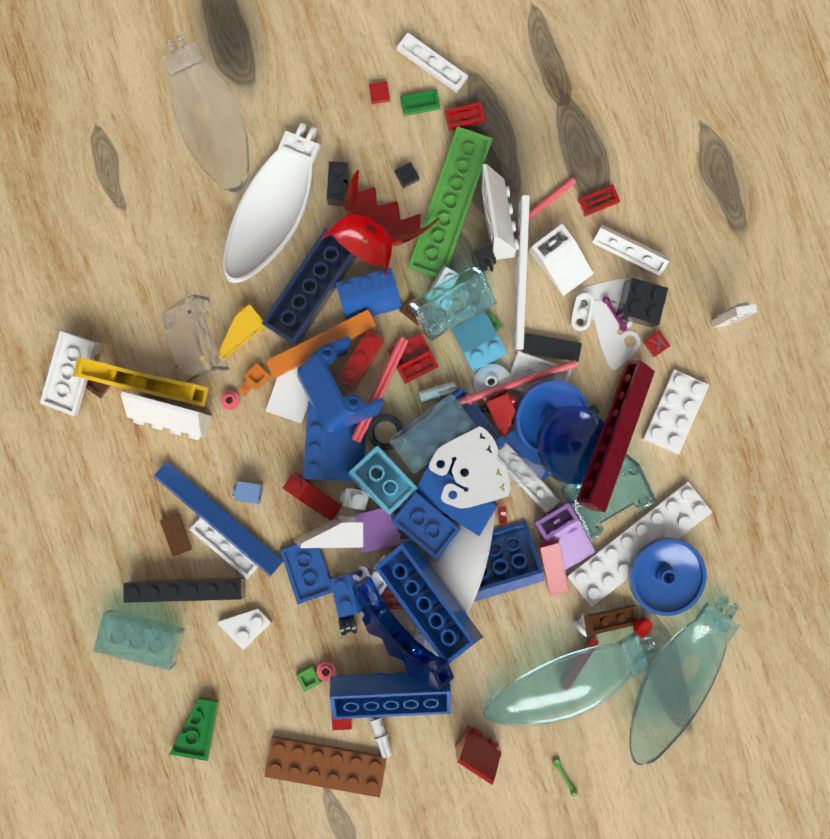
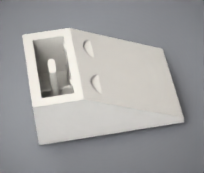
M563 224L531 246L529 251L562 296H565L594 274L574 238Z

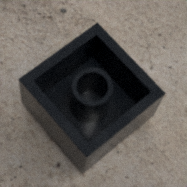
M633 277L626 280L616 318L650 328L658 326L668 288Z

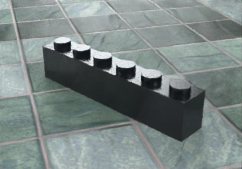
M245 577L135 580L123 583L124 603L241 600L245 597Z

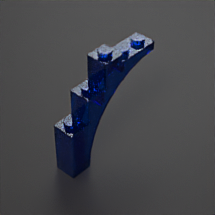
M366 576L352 586L364 614L361 618L367 632L383 640L388 654L404 662L411 678L439 690L454 678L448 661L421 645L394 617L383 601L371 577Z

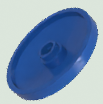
M556 379L538 382L527 389L519 399L514 414V426L520 441L534 453L549 457L563 455L574 449L584 438L590 420L589 406L582 392L574 385Z
M660 538L649 542L635 555L629 569V586L636 601L646 610L661 616H673L690 609L700 599L707 580L706 566L699 552L690 544L676 538Z

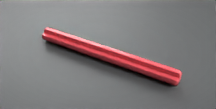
M398 338L368 403L382 398L407 346L408 340L406 338ZM373 417L358 423L352 435V440L358 443L362 441Z

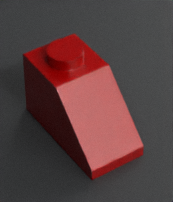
M508 390L486 399V404L503 437L507 434L515 414L514 405L517 404L513 393L509 395Z

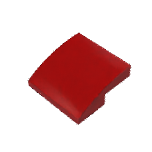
M422 333L408 339L407 346L396 367L404 384L439 367ZM394 347L387 350L389 355H391Z

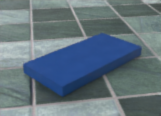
M436 463V466L438 468H443L442 465ZM428 466L417 486L418 489L415 491L430 504L480 536L499 503L491 501L469 508H457L444 503L441 495L447 484L452 483L464 489V492H468L469 489L456 483L451 471H448L446 475L440 476L432 472ZM450 491L448 496L450 499H455L457 493Z

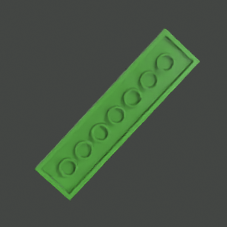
M457 126L422 228L437 218L440 219L418 237L408 269L436 278L444 265L449 268L482 172V164L485 163L493 138Z

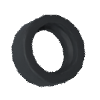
M381 414L371 420L367 434L373 446H378L381 450L387 451L396 448L401 443L404 430L398 418L390 414ZM389 421L395 425L397 436L391 443H381L375 438V427L380 422Z

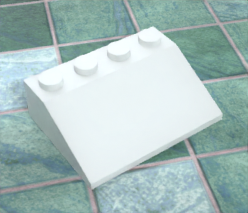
M482 164L481 192L489 242L493 246L492 251L496 260L515 257L516 250H519L518 239H514L513 232H516L515 221H511L510 216L513 215L512 203L508 204V197H510L509 186H505L504 178L490 166Z
M121 393L126 415L128 418L133 419L132 423L144 425L147 422L152 424L151 428L163 430V427L169 428V433L181 435V432L189 434L188 438L199 440L200 437L206 438L212 416L130 393Z
M338 516V519H333L295 538V544L300 548L363 547V522L358 521V518L352 516Z

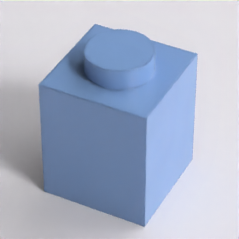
M237 481V485L234 484L232 496H235V501L260 504L263 484Z

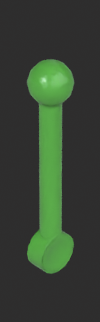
M554 759L553 765L558 768L571 790V796H577L578 791L573 788L561 767L560 760Z

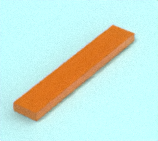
M366 310L267 360L266 363L274 379L298 368L321 346L348 336L353 340L365 334L367 330L371 331L377 328L369 310Z

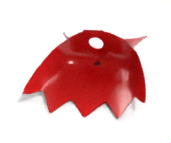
M357 169L351 179L345 197L344 208L347 216L333 225L322 239L333 234L336 240L356 257L370 264L386 266V277L392 255V245L400 246L415 239L431 228L440 218L420 229L421 215L418 214L401 219L397 201L377 206L375 187L358 191L359 170Z

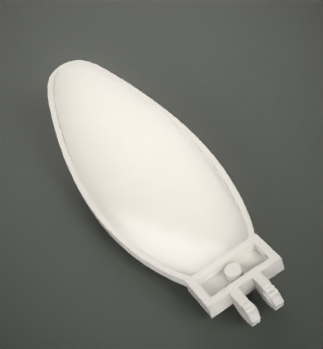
M303 122L300 123L296 134L285 131L278 147L279 149L261 167L245 191L233 217L223 256V270L229 282H243L257 274L278 255L297 229L308 203L312 185L313 164L321 148L320 144L313 142L317 128L311 127L306 139L303 138L306 130V124Z
M495 511L480 536L450 517L449 520L457 525L460 531L436 560L429 554L426 559L467 615L475 600L486 568L493 534ZM417 627L412 645L421 650L417 657V664L423 666L429 653L431 655L427 661V668L433 670L440 657Z

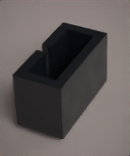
M329 161L328 205L344 206L349 186L350 169L348 162Z

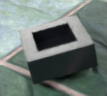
M411 162L394 170L403 189L420 180Z

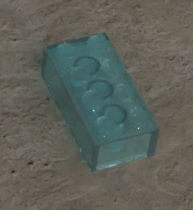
M473 265L412 300L409 304L424 335L430 341H433L497 304V301L484 271Z
M449 394L392 436L389 441L412 473L415 474L430 463L438 448L477 427L455 396Z
M109 610L103 613L93 652L171 670L176 665L185 628Z

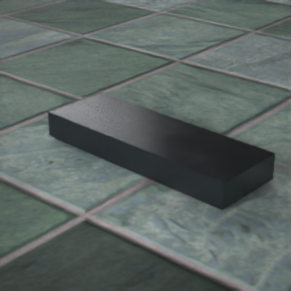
M525 333L522 352L566 361L576 360L578 363L582 343Z

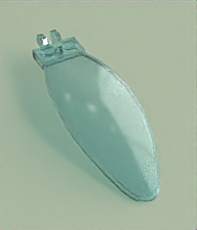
M722 596L719 599L715 608L706 602L695 617L696 619L678 631L663 646L648 668L637 694L630 727V754L632 760L637 765L650 764L661 757L690 724L709 694L721 667L727 643L740 626L731 620L739 608L736 603L730 604L725 615L722 613L729 602V598L726 596Z
M632 633L617 643L586 648L543 664L495 693L487 701L483 715L488 721L499 725L536 726L556 723L584 714L608 700L631 677H635L649 669L646 659H652L659 653L657 647H651L655 643L654 638L649 636L639 641L638 636Z

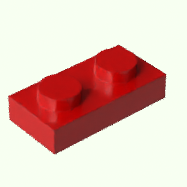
M481 102L444 110L449 131L455 130L457 126L463 128L485 122Z

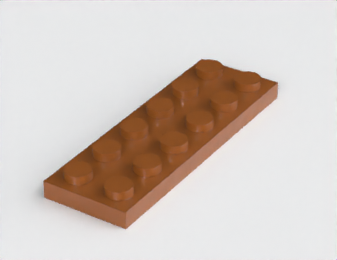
M272 736L265 777L380 798L387 758H383L382 755Z

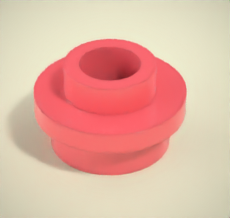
M226 391L222 394L220 402L225 409L233 410L238 407L240 397L234 391ZM228 397L233 398V402L230 404L227 403Z
M330 661L321 662L317 667V676L322 681H330V676H335L336 674L335 665ZM324 668L329 669L330 673L328 675L323 673Z

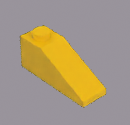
M250 304L241 307L232 321L217 354L223 361L265 327L262 324L263 319Z

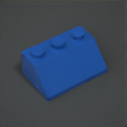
M388 268L386 277L384 269L336 283L346 320L366 310H369L371 316H376L402 308L392 268Z

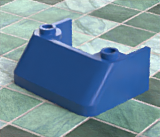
M349 336L321 346L297 369V378L322 427L328 432L339 431L378 415L384 402L380 398L364 405L358 395L349 394L343 397L327 365L333 363L336 358L347 354L351 340Z

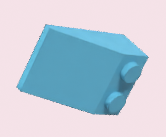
M482 305L447 321L472 372L507 355Z
M378 446L348 473V476L388 515L418 489Z

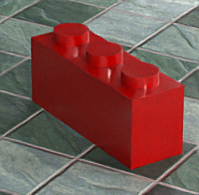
M367 330L339 374L338 381L355 391L385 344L384 339Z

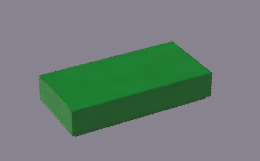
M437 89L400 96L404 116L440 110Z

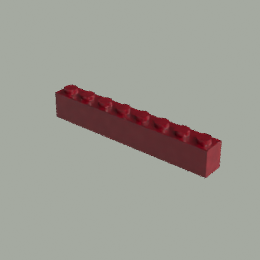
M641 360L626 361L576 502L591 511L606 513L655 373L652 368Z

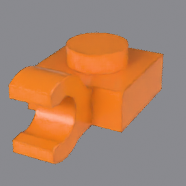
M256 363L243 376L247 381L238 391L246 396L253 387L259 390L271 376Z

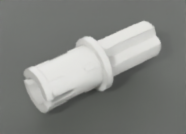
M452 381L438 386L435 384V387L419 390L418 392L421 402L434 398L440 399L441 396L451 394L457 387L455 382Z
M377 717L370 720L375 736L374 741H377L382 757L388 758L393 754L387 738L389 734L386 733L382 717Z

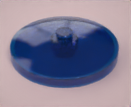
M581 406L563 407L551 413L542 423L537 436V454L544 470L552 478L562 483L582 484L604 421L592 410Z

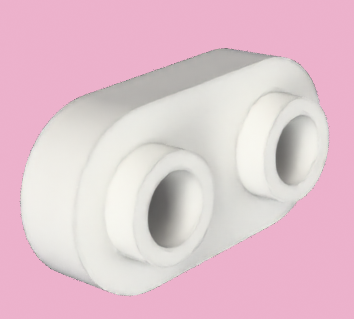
M588 293L578 295L574 301L570 323L572 328L579 332L586 330L591 323L594 299ZM582 300L587 302L586 307L581 306ZM577 319H582L583 325H578Z

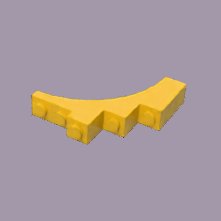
M77 357L73 372L75 377L202 407L205 405L209 389L196 384L141 373L82 357Z

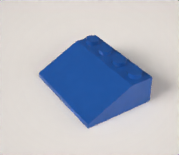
M308 401L303 479L354 482L348 476V473L364 458L366 432L362 441L358 443L352 440V435L358 423L336 432L326 431L322 427L310 401Z
M526 521L493 530L486 568L474 602L544 581V571Z

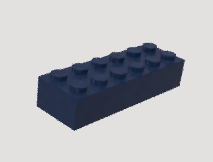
M327 228L324 229L262 322L267 329L293 346L301 342L337 288L336 283L341 282L357 258L343 247L333 234L322 239L329 231Z

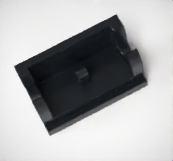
M492 244L473 254L472 263L480 280L485 278V271L488 270L487 267L493 272V264H496Z

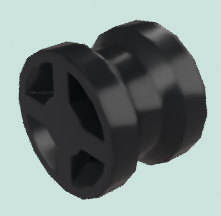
M355 614L339 618L342 636L350 632L353 634L358 633Z

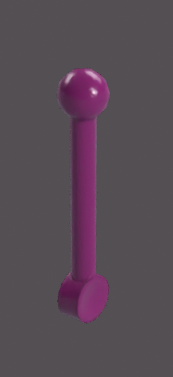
M607 296L603 297V303L607 304L620 325L619 330H627V325L622 323L621 319L616 318L617 313L610 303V298Z

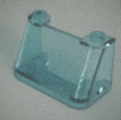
M628 454L625 456L606 513L591 511L576 502L586 473L561 488L565 501L572 507L589 540L601 535L604 529L601 523L628 507L634 505L637 508L645 509L656 502L640 464Z

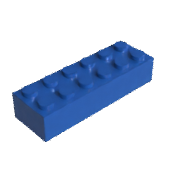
M412 540L402 543L374 567L446 666L483 638L482 634Z
M437 670L433 672L417 671L411 673L397 672L330 676V702L333 719L451 714L449 671Z

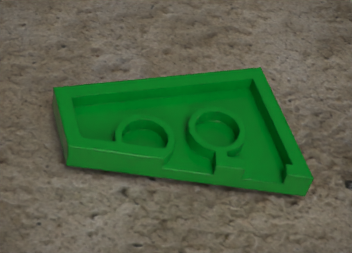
M203 697L198 699L169 755L208 761L219 700Z

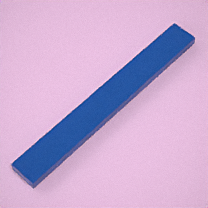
M169 462L154 474L155 479L269 577L283 563L282 559Z

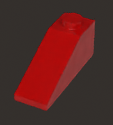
M293 472L282 487L299 501L330 521L334 519L343 506L311 482L303 479L297 472Z

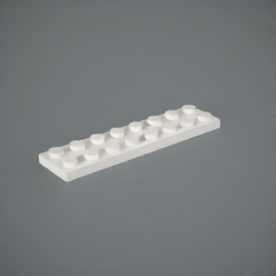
M685 482L570 572L567 577L592 607L629 578L631 563L642 547L660 538L679 539L711 514L712 511L691 484Z

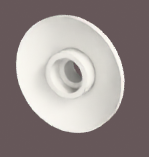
M488 364L480 368L476 373L474 389L477 393L512 381L511 376L504 367L498 364ZM490 379L495 380V383L493 385L488 384V381Z

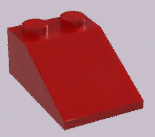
M467 726L455 744L457 763L492 785L495 781L502 753L499 747L500 744L491 737L487 739L482 736L483 732L478 728Z

